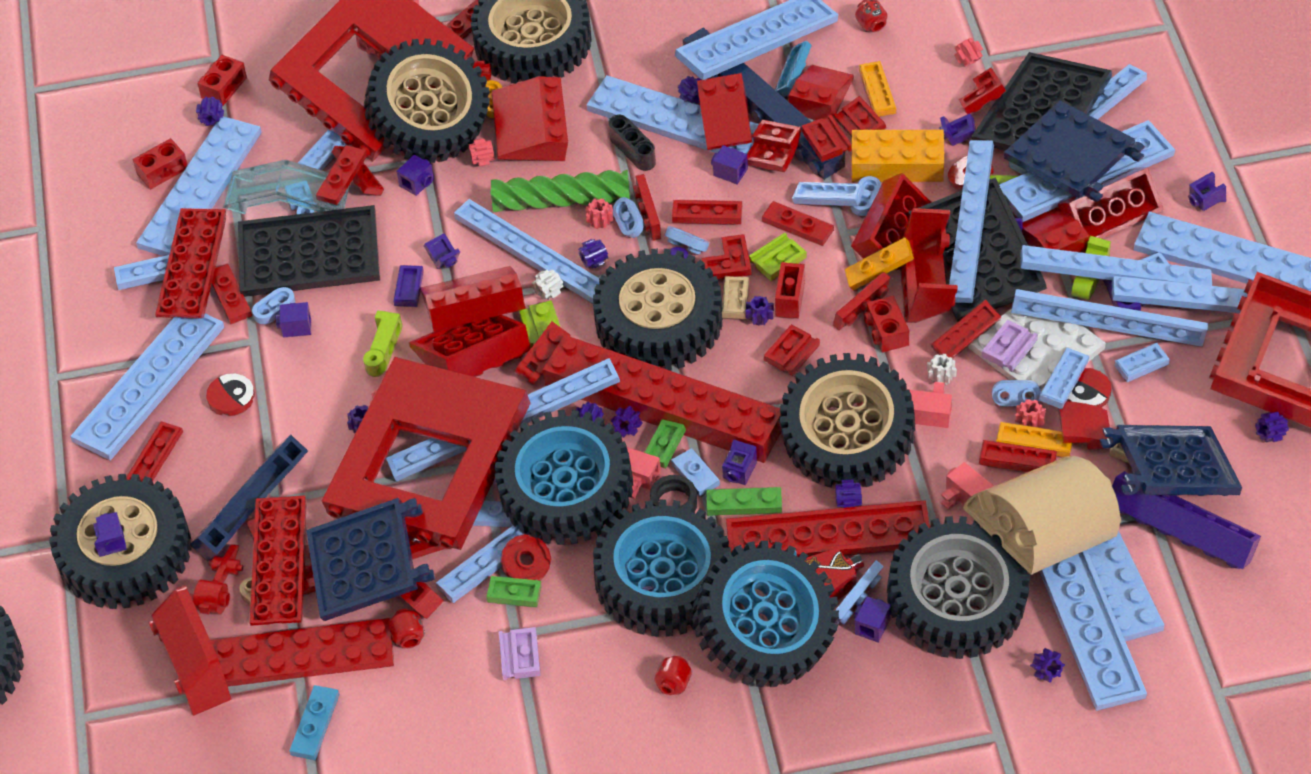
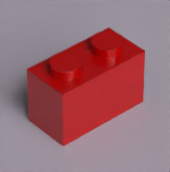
M781 262L775 294V317L799 319L805 286V264Z

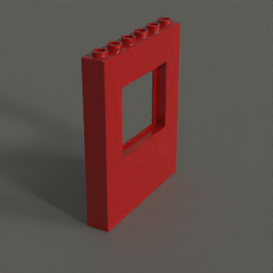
M339 0L270 70L269 81L274 88L283 91L292 102L298 103L310 116L320 120L325 128L338 134L344 143L366 150V158L372 162L386 149L383 146L384 137L377 140L374 136L376 129L370 130L368 126L370 119L366 120V109H364V106L321 74L319 70L354 34L380 55L385 52L389 54V50L393 46H396L399 50L401 42L407 41L408 46H410L412 39H419V44H423L426 38L431 39V45H436L437 40L443 41L442 47L448 48L449 43L454 45L453 52L458 53L460 49L466 52L465 60L472 57L474 47L413 0ZM407 87L409 90H415L412 87Z
M1257 272L1254 280H1248L1244 293L1248 295L1247 297H1241L1237 307L1241 312L1240 314H1234L1230 324L1234 330L1227 331L1223 342L1227 347H1221L1216 359L1220 364L1219 366L1214 364L1209 376L1210 379H1213L1210 389L1268 412H1279V415H1283L1284 418L1311 428V389L1259 369L1278 320L1311 332V291ZM1255 376H1260V380H1255Z
M394 357L321 500L327 514L339 519L340 517L348 516L399 498L402 503L416 498L417 505H422L423 514L417 517H405L408 536L417 538L423 543L432 542L439 544L445 549L454 548L461 550L494 482L496 474L495 463L498 462L499 450L503 451L502 444L505 440L511 442L510 434L514 430L518 431L531 404L527 391ZM400 430L467 447L442 501L374 483Z

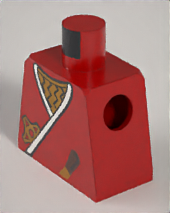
M837 548L807 557L805 560L809 565L814 560L819 564L816 570L818 575L825 571L828 578L824 585L832 583L835 590L830 595V598L837 597V600L854 588L857 584L856 571L864 567V562L859 554L846 559Z

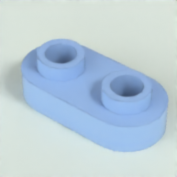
M873 176L863 177L858 182V184H863L865 189L859 205L851 206V211L858 216L867 215L881 187L880 180Z
M626 197L619 198L613 206V216L621 232L630 238H635L643 231L644 220L634 201Z
M668 226L665 236L669 237L668 242L681 246V243L688 246L687 250L696 254H701V251L706 252L710 243L672 226Z
M281 287L257 302L252 309L255 321L259 324H269L276 320V314H280L281 304L295 303L293 291L289 288Z
M1002 380L997 382L992 388L993 400L1000 406H1017L1022 402L1024 403L1027 399L1039 401L1041 394L1039 385L1031 380ZM1004 391L1009 393L1008 397L1002 398L1000 396V394ZM1026 392L1034 393L1031 398L1025 397Z

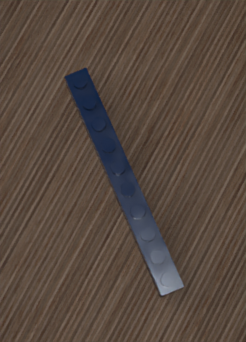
M703 27L684 38L683 46L711 33ZM745 63L710 77L711 79L742 73L748 113L752 115L757 123L767 120L798 126L802 130V125L811 122ZM801 131L795 155L800 161H804L813 173L818 174L825 180L845 167V151L842 152V155L821 162Z

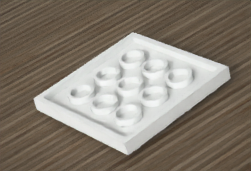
M1011 308L1001 316L1000 321L968 346L971 351L1009 380L1034 381L1039 385L1042 392L1066 348L1088 355L1090 361L1105 349L1106 343L1083 325L1011 313ZM1007 319L1028 329V332L1031 334H1038L1036 343L1012 372L1009 371V368L1001 367L982 357V350ZM1029 391V392H1026V393H1027L1028 395H1030L1031 397H1032L1033 394H1034L1033 392H1030V391Z

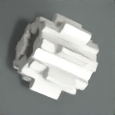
M554 270L541 271L535 276L536 280L532 282L533 289L541 299H553L561 293L560 289L563 287V281Z
M937 354L931 359V362H927L928 379H931L932 382H942L947 385L957 375L955 360L947 357V354Z

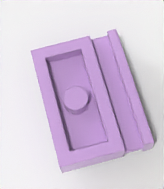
M1007 319L982 350V357L1001 367L1005 366L1012 372L1036 343L1038 334H1031L1028 332V329Z
M536 627L510 630L508 633L499 631L503 680H507L510 677L519 679L541 676Z

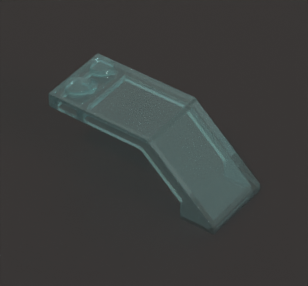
M281 160L233 171L223 208L245 214L248 207L280 200L317 212L345 208L349 187L338 205L319 201L316 198V193L329 172L289 160Z

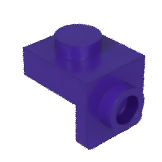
M971 114L949 122L945 116L940 117L942 126L939 127V130H944V139H948L953 146L972 138L976 126Z
M445 233L424 244V248L437 269L443 266L449 268L458 262L457 259L460 251L458 248L454 249Z

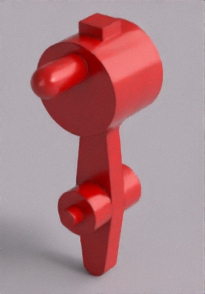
M231 544L224 557L214 556L213 560H209V566H211L212 571L216 572L212 581L200 579L195 587L194 595L190 594L197 611H200V613L221 615L225 607L229 605L230 593L228 592L227 584L224 582L228 574L238 575L239 571H243L244 566L241 565L240 560L235 559L239 551V545Z

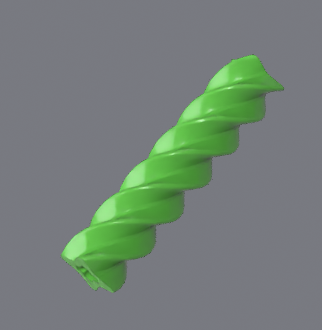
M628 169L621 173L607 170L598 175L591 172H583L575 177L568 174H559L552 179L546 176H536L529 181L517 177L510 179L506 183L498 179L491 180L490 193L493 212H500L507 208L524 210L530 206L544 209L553 204L567 207L576 202L588 205L594 199H604L608 203H614L622 197L630 199Z

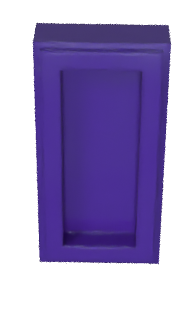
M400 265L394 295V306L418 307L424 273L423 266Z

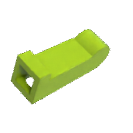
M1090 236L1085 253L1110 256L1111 241ZM1076 276L1071 295L1090 300L1100 279Z
M379 310L376 312L377 332L370 351L366 352L363 356L366 372L372 377L381 376L387 369L403 327L400 314Z

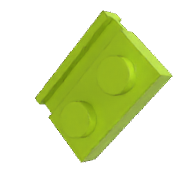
M783 233L749 255L750 263L755 264L756 268L770 281L779 276L781 262L798 264L807 258V252L792 238L789 239L786 233Z
M552 300L530 305L529 308L519 311L522 323L526 324L531 348L551 321L560 326Z

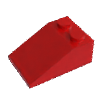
M811 65L795 81L789 94V103L809 119L818 120L822 118L824 120L829 115L835 118L833 114L838 112L854 79V75Z
M742 73L697 81L707 150L719 149L723 145L731 147L752 143L746 90Z
M1057 207L1023 222L1022 232L1028 246L1085 253L1087 250L1089 234L1078 220Z

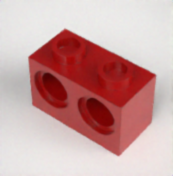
M221 55L213 62L210 69L197 83L201 98L215 97L224 106L247 79L244 62Z
M171 138L132 159L137 175L150 190L182 173L188 166L185 153Z
M894 295L867 302V312L864 313V321L867 327H871L873 342L875 345H879L881 352L909 346L910 330Z
M416 582L417 590L400 596L424 618L428 619L444 600L425 582Z

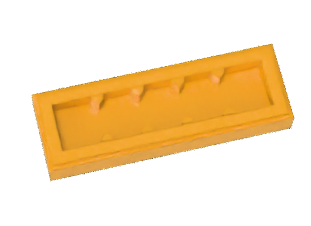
M881 61L860 64L859 73L873 111L879 117L896 114V105Z
M904 237L845 268L849 287L854 291L875 280L883 272L888 273L913 260L914 257L909 241Z
M1000 422L996 442L1057 451V456H1070L1072 443H1063L1061 431Z

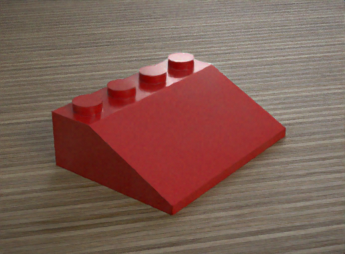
M536 77L492 91L498 159L565 161L568 135L561 77Z
M511 266L420 288L433 331L526 309L521 283L517 273Z
M504 315L434 331L409 342L410 348L426 365L473 377L482 375L483 371L490 368L500 367L508 360L521 358L524 353L529 352L531 349L526 324Z

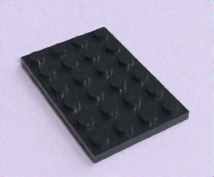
M1029 52L1005 86L1006 91L994 102L973 133L972 140L993 141L994 148L1006 151L1059 100L1088 114L1112 78V70Z
M996 177L989 180L973 303L955 302L954 307H951L957 322L984 300L994 309L1013 302L1016 289L1036 293L1047 289L1046 282L1040 271L1021 269L1022 245L1028 246ZM963 190L919 207L921 209L950 210V217L945 228L946 233L950 236V243L943 253L947 285L950 284Z
M375 205L238 221L240 294H243L244 297L270 294L281 287L297 291L380 281Z

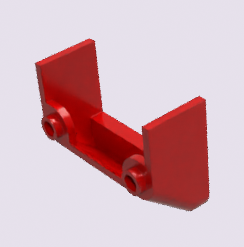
M912 208L902 239L905 237L909 241L914 259L900 266L904 319L906 323H917L950 311V308L955 305L958 285L946 284L943 260L944 250L949 247L950 236L946 233L945 229L950 217V210Z
M186 585L176 588L151 615L153 620L148 623L153 635H158L160 641H163L178 676V679L174 680L179 694L185 693L194 716L228 702L232 698L215 649Z

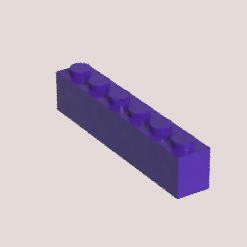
M1124 471L1115 477L1112 488L1121 514H1129L1135 517V520L1141 524L1154 526L1164 535L1177 537L1184 545L1202 549L1203 553L1207 556L1218 557L1226 561V564L1230 567L1244 569L1251 563L1261 539L1260 535L1176 495L1144 494L1142 490L1133 495H1125L1121 486L1130 485L1126 483L1124 475L1129 473Z

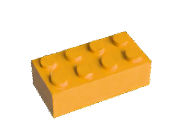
M852 130V182H859L866 176L876 177L880 182H883L900 173H903L911 182H944V130Z

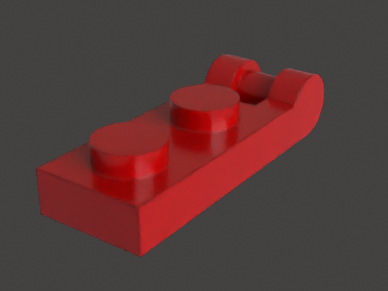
M551 321L514 372L519 376L522 374L528 379L527 382L534 386L543 374V368L563 336L571 335ZM528 364L536 368L535 372L527 367Z

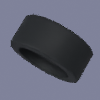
M668 475L660 478L653 484L650 490V500H652L653 506H659V498L664 493L680 491L688 496V501L681 505V508L685 509L687 503L694 505L695 513L697 509V490L693 482L688 478L680 475Z

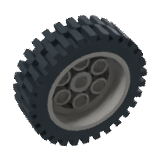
M953 516L945 517L944 524H940L939 518L931 520L930 528H928L926 523L919 525L918 534L914 529L910 531L907 540L903 538L899 543V549H896L893 554L887 583V604L891 605L890 614L892 618L896 617L895 624L899 630L905 627L904 636L909 640L915 635V645L921 648L924 643L928 644L927 652L934 654L936 648L942 649L941 657L948 658L949 652L954 651L956 652V659H963L965 651H969L970 658L977 657L980 648L985 655L991 652L992 645L999 648L1003 645L1004 638L1008 641L1012 637L1013 631L1018 629L1023 618L1030 588V574H1027V570L1002 547L1001 538L998 535L991 536L975 520L973 525L966 524L967 517L960 516L959 523H953ZM958 568H963L967 571L961 572L958 570ZM933 574H940L943 577H935ZM977 584H982L986 586V588H980L977 586ZM952 590H959L962 593L956 594ZM927 596H935L937 599H929ZM977 606L981 608V610H974L971 607ZM947 612H953L956 615H949Z

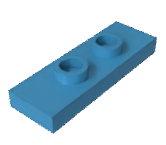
M807 40L792 47L775 88L783 97L790 94L795 81L800 77L802 70L806 66V59L812 46Z
M314 685L289 750L291 756L316 761L340 696L339 690Z

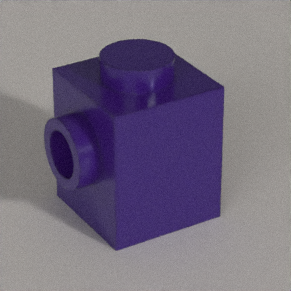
M723 145L719 152L713 155L711 160L713 176L738 185L748 170L747 154Z
M413 155L396 171L399 186L415 196L434 180L430 162L416 155Z
M308 302L280 305V314H276L277 329L281 328L283 338L311 335V313Z
M866 597L863 605L859 604L855 611V635L879 643L891 619V605L881 599Z

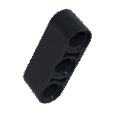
M621 114L612 116L608 121L612 143L638 169L643 171L653 169L656 165L654 144L626 116Z

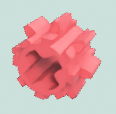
M968 38L955 47L957 53L954 56L959 64L963 63L965 67L983 57L980 52L983 50L979 41L975 42L973 38Z
M485 138L473 140L474 143L469 144L473 164L478 163L479 166L490 164L489 161L495 160L491 140L485 141Z
M594 199L592 203L585 207L586 222L590 223L591 226L593 225L594 228H606V225L613 221V207L608 202H605L604 199Z
M1027 399L1024 403L1022 402L1020 405H1017L1015 422L1019 423V425L1039 428L1041 425H1044L1046 409L1039 405V401Z

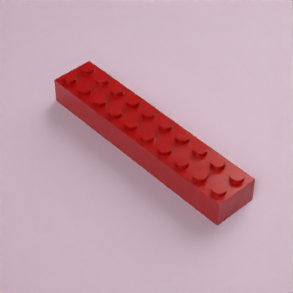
M567 335L563 336L543 368L546 387L610 358L620 382L581 400L592 404L595 403L598 406L615 412L619 408L627 409L631 406L635 412H640L638 416L641 421L659 426L662 419L684 424L686 429L684 436L730 451L733 440L756 446L757 461L765 463L782 432L780 408Z

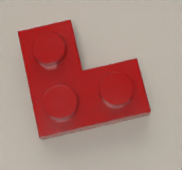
M992 67L973 78L978 88L959 99L967 115L979 111L983 105L991 100L998 99L1006 91Z
M744 234L721 237L724 255L702 258V261L705 263V269L710 267L713 271V277L716 276L718 280L725 279V276L743 277L752 275Z

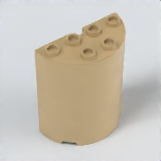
M1077 456L1063 457L974 494L963 507L991 536L997 534L1002 540V547L1030 574H1034L1117 537L1121 523L1119 505L1110 479L1092 462Z

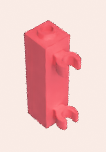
M935 382L933 392L910 390L914 404L915 424L949 428L952 395L944 394L945 383ZM863 402L857 403V407L861 406Z
M627 447L633 475L632 498L635 499L640 487L651 490L653 484L657 481L661 473L660 458Z
M963 462L960 466L954 467L948 472L946 476V490L941 494L944 498L941 504L947 509L952 508L957 500L965 505L971 496L994 487V485Z

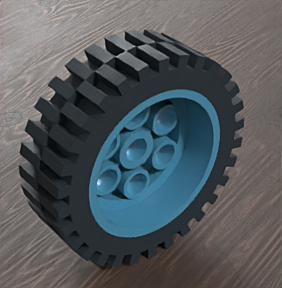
M558 410V417H552L551 412L544 413L545 420L540 421L537 415L531 418L533 425L528 426L526 422L520 425V434L514 430L510 434L511 442L505 440L502 444L503 451L499 450L498 462L495 463V478L504 513L507 518L510 517L514 527L519 526L520 532L526 534L529 531L531 537L536 539L542 535L544 543L550 544L551 539L556 538L557 545H564V538H570L571 544L578 543L577 537L583 536L585 541L591 540V532L595 531L598 536L601 535L603 525L610 528L609 520L614 516L620 520V511L623 508L627 509L630 504L629 497L632 498L633 475L625 441H622L621 434L618 431L615 433L614 427L610 423L605 426L604 419L597 417L593 422L591 413L585 412L583 418H581L578 410H572L571 416H566L565 410Z
M659 499V506H653V502L650 500L645 501V508L643 509L640 508L639 503L632 505V513L630 514L626 509L620 511V520L614 516L609 520L610 528L606 525L601 530L602 537H597L596 547H594L593 551L596 594L598 593L601 605L604 604L608 615L613 613V620L618 624L624 619L625 628L631 630L634 625H637V633L644 635L646 629H651V636L658 637L659 630H665L666 637L673 636V629H678L681 635L687 633L688 625H691L692 629L695 630L699 625L693 624V615L696 610H693V604L697 599L695 597L697 591L716 561L720 560L726 552L729 551L731 553L727 536H724L723 528L720 525L716 527V520L712 516L706 520V512L702 509H699L695 514L694 505L687 503L685 509L681 508V502L673 500L672 506H667L666 499ZM647 552H654V553H656V554H654V555H648V554H646V553H647ZM633 570H642V572H639V573H635V572H632V571H633ZM651 586L654 587V590L650 592L643 590V588Z
M753 541L748 542L744 548L739 545L734 547L731 553L729 551L726 552L720 560L716 561L701 583L695 596L697 599L693 604V610H696L693 615V624H699L695 629L696 638L704 637L699 644L702 651L707 648L711 649L707 658L711 662L718 658L721 662L717 668L721 672L726 667L731 669L732 671L728 677L734 680L739 674L744 676L742 683L747 685L753 679H756V687H764L767 681H769L770 687H777L781 681L786 685L791 683L794 678L798 680L803 677L827 651L838 627V624H835V622L839 618V610H834L838 605L837 597L830 598V595L835 590L832 583L824 585L828 578L825 571L818 575L816 570L819 564L815 560L810 565L805 562L809 555L802 552L797 557L793 555L795 547L789 545L786 551L781 550L782 543L776 541L771 548L768 546V541H761L757 548ZM755 589L761 590L764 593V597L757 595ZM778 600L784 601L788 608L780 606ZM735 602L741 603L745 610L738 609ZM758 614H764L768 618V621H763L762 619H760ZM782 625H787L791 632H786ZM738 627H744L748 634L741 633ZM762 638L768 639L772 646L765 645Z

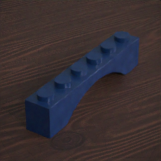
M290 434L191 542L190 546L207 561L216 556L255 510L256 499L266 498L306 455L308 450Z

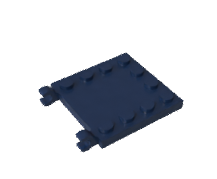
M1059 100L1004 152V159L1079 199L1086 195L1091 200L1098 202L1103 197V194L1099 193L1103 189V185L1097 181L1124 155L1139 162L1144 157V154L1140 152L1145 146L1140 142H1135V138Z
M1117 425L1116 429L1103 428L1105 437L1109 438L1100 439L1101 446L1109 449L1120 443L1134 474L1124 475L1126 483L1130 484L1121 486L1125 495H1133L1139 490L1149 495L1228 496L1241 494L1242 485L1211 426Z
M399 498L306 530L319 614L323 621L417 590L416 582H430L435 579L433 569L429 570L428 564H422L416 568L413 566L405 517H417L423 514L422 505H417L416 498L409 499L404 503Z

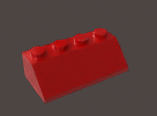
M1148 167L1134 168L1101 183L1103 189L1099 193L1103 194V197L1098 202L1083 195L1080 199L1073 196L1058 203L1061 211L1078 220L1089 234V238L1093 236L1101 239L1146 219L1149 212L1157 214L1164 210Z
M903 173L884 180L851 247L864 259L901 240L910 217L909 211L912 208H919L932 202Z

